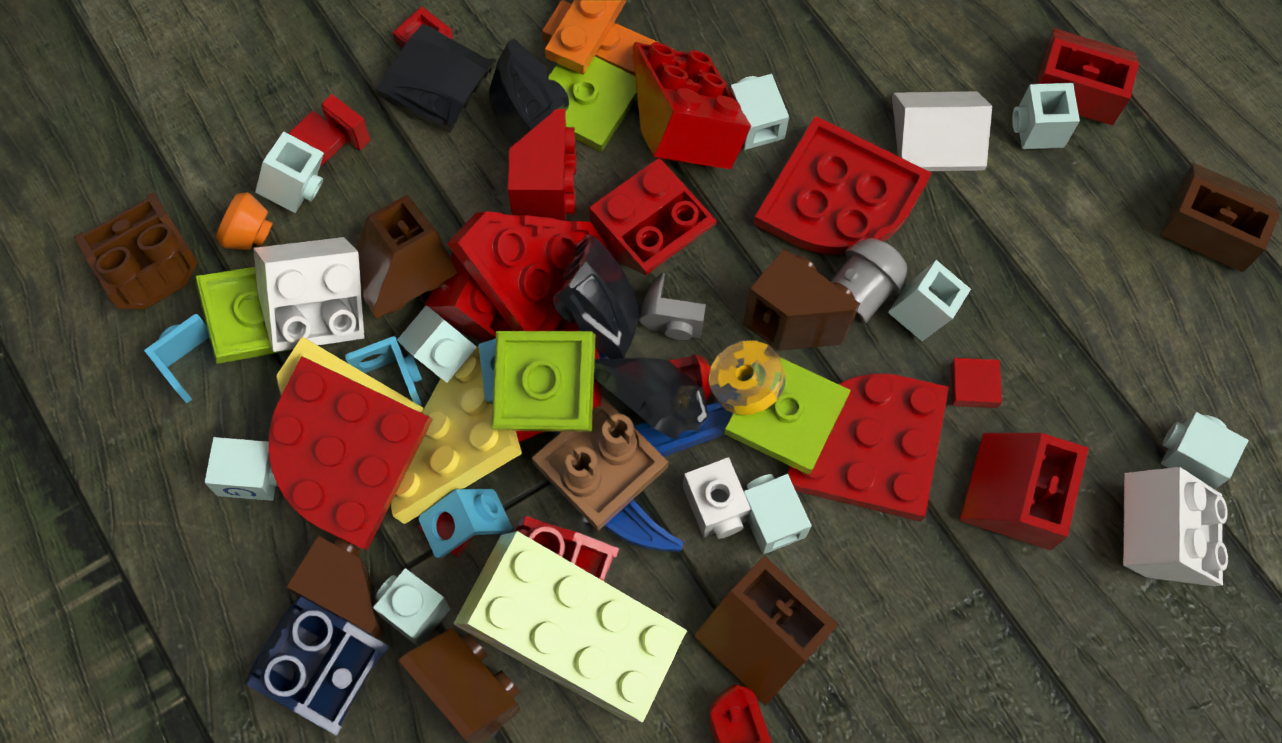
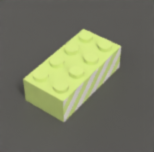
M518 531L500 536L453 623L455 626L621 719L638 722L644 721L687 632L686 629Z

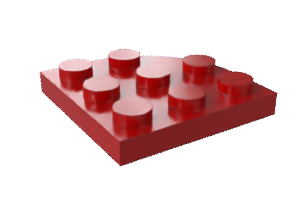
M815 116L755 215L753 224L805 250L822 254H845V250L861 240L875 238L884 242L895 234L911 214L932 173Z
M301 356L277 403L270 425L269 458L276 483L289 504L307 521L355 546L368 550L433 419Z
M868 374L840 383L839 385L851 391L811 474L808 475L791 466L788 467L787 474L795 491L922 522L926 516L949 387L894 374Z

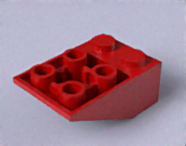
M635 42L633 45L640 127L652 155L658 158L731 170L751 129V124L743 113L740 104L735 100L727 87L726 81L721 77L713 64L711 57L697 50H691L689 53L673 50L659 42H653L651 45Z

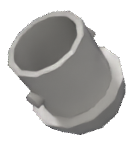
M875 238L861 240L845 250L847 262L830 281L846 286L853 293L855 300L860 303L854 321L859 324H866L890 294L894 296L900 295L907 280V264L900 253L888 243Z

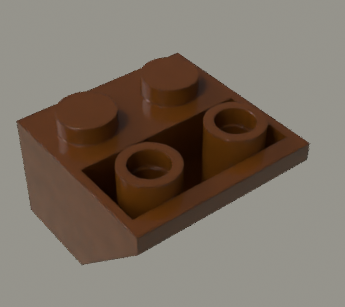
M1192 163L1160 236L1240 272H1244L1266 250L1280 212L1275 198L1196 163Z
M408 194L367 217L356 250L359 254L361 296L376 319L385 314L400 310L406 302L426 291H432L441 287L444 281L458 274L436 230Z
M784 248L750 288L743 325L778 351L841 345L848 336L860 303L855 300L853 293L846 286L838 282H830L817 272L814 264L801 255L794 256Z
M764 555L733 587L693 637L742 685L751 689L756 694L757 699L766 706L831 636L839 624Z

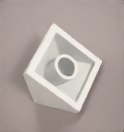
M978 91L893 93L892 103L899 157L927 171H978L986 169L992 105Z

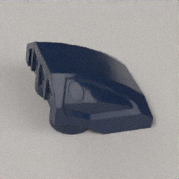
M298 596L282 616L257 656L244 684L337 736L342 728L340 725L372 669L380 657L385 655L389 646L303 596Z

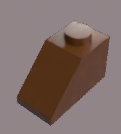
M318 536L286 587L296 597L303 596L376 639L381 640L384 631L380 616L373 608L377 602L369 570L361 558L358 557L361 550L339 537H336L333 543Z

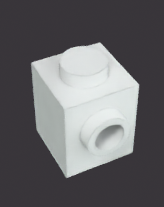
M729 457L684 474L683 489L703 538L716 534L717 538L721 539L731 536L744 528L742 523L747 522L751 508Z

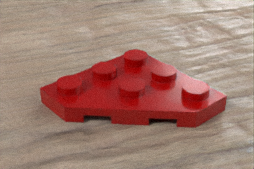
M489 211L476 212L447 243L513 331H553L563 319L554 307L553 297L565 284L563 270L574 260L575 246L587 234L595 236L611 255L615 257L591 222L555 220V218L527 215H506Z

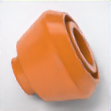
M251 193L236 194L228 206L216 234V239L220 246L224 249L250 251L254 244L262 247L273 225L272 222L266 220L269 211Z

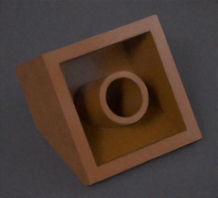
M451 628L406 653L398 660L468 743H485L521 710L518 703L514 700L520 691L502 670L493 676L481 662L488 654L470 633L461 639L455 630Z

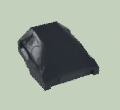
M421 24L386 72L376 89V94L410 116L429 122L451 133L460 112L468 106V101L472 94L478 91L483 78L486 79L488 73H491L495 68L496 59H487L448 38L434 28Z
M513 39L508 42L495 68L489 89V102L502 131L513 146L556 109H566L567 111L569 108V98L565 89L558 82L549 80L546 67L517 40Z
M587 234L575 246L574 260L563 270L565 284L554 295L553 304L562 318L578 325L579 331H592L596 335L595 347L609 359L624 358L635 334L640 317V305L631 284L614 257L595 236Z
M600 358L594 362V378L653 428L676 440L682 432L691 430L697 432L709 417L704 389L670 361L656 358Z

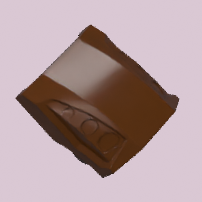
M154 192L147 195V199L85 234L81 232L74 236L86 261L117 309L149 308L185 287L198 263Z

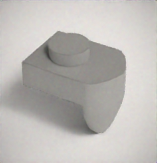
M660 273L644 297L639 321L647 329L665 333L667 337L675 340H689L692 337L701 338L706 304L662 298L665 273Z

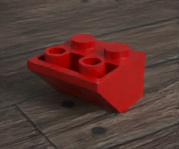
M1053 28L1035 84L1073 83L1078 114L1113 126L1130 100L1139 61L1135 52Z
M556 109L509 149L508 194L512 215L555 218V220L567 221V215H575L576 190L574 188V175H576L577 165L575 127H567L566 109Z
M660 158L589 207L590 222L614 254V259L618 263L645 276L715 226L717 221Z
M452 252L450 259L458 274L444 281L441 287L432 290L424 307L426 305L458 332L482 342L496 339V331H513L454 252Z
M983 433L959 521L1050 551L1068 537L1089 447L1044 433Z

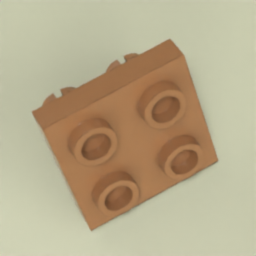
M601 396V406L593 409L592 432L562 431L532 457L533 465L597 531L604 527L668 468L669 463L634 428L630 418L620 414L603 396Z

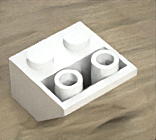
M344 237L253 248L257 291L273 352L294 349L301 337L316 345L364 339L359 254Z
M1181 467L1125 473L1123 566L1146 578L1208 586H1223V570L1228 565V554L1222 542V524L1227 520V506L1222 494Z

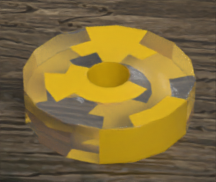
M741 341L728 346L717 355L710 367L708 381L713 395L725 410L737 415H752L766 410L778 400L785 388L786 373L779 355L769 345L759 341ZM753 374L749 380L741 381L744 376Z

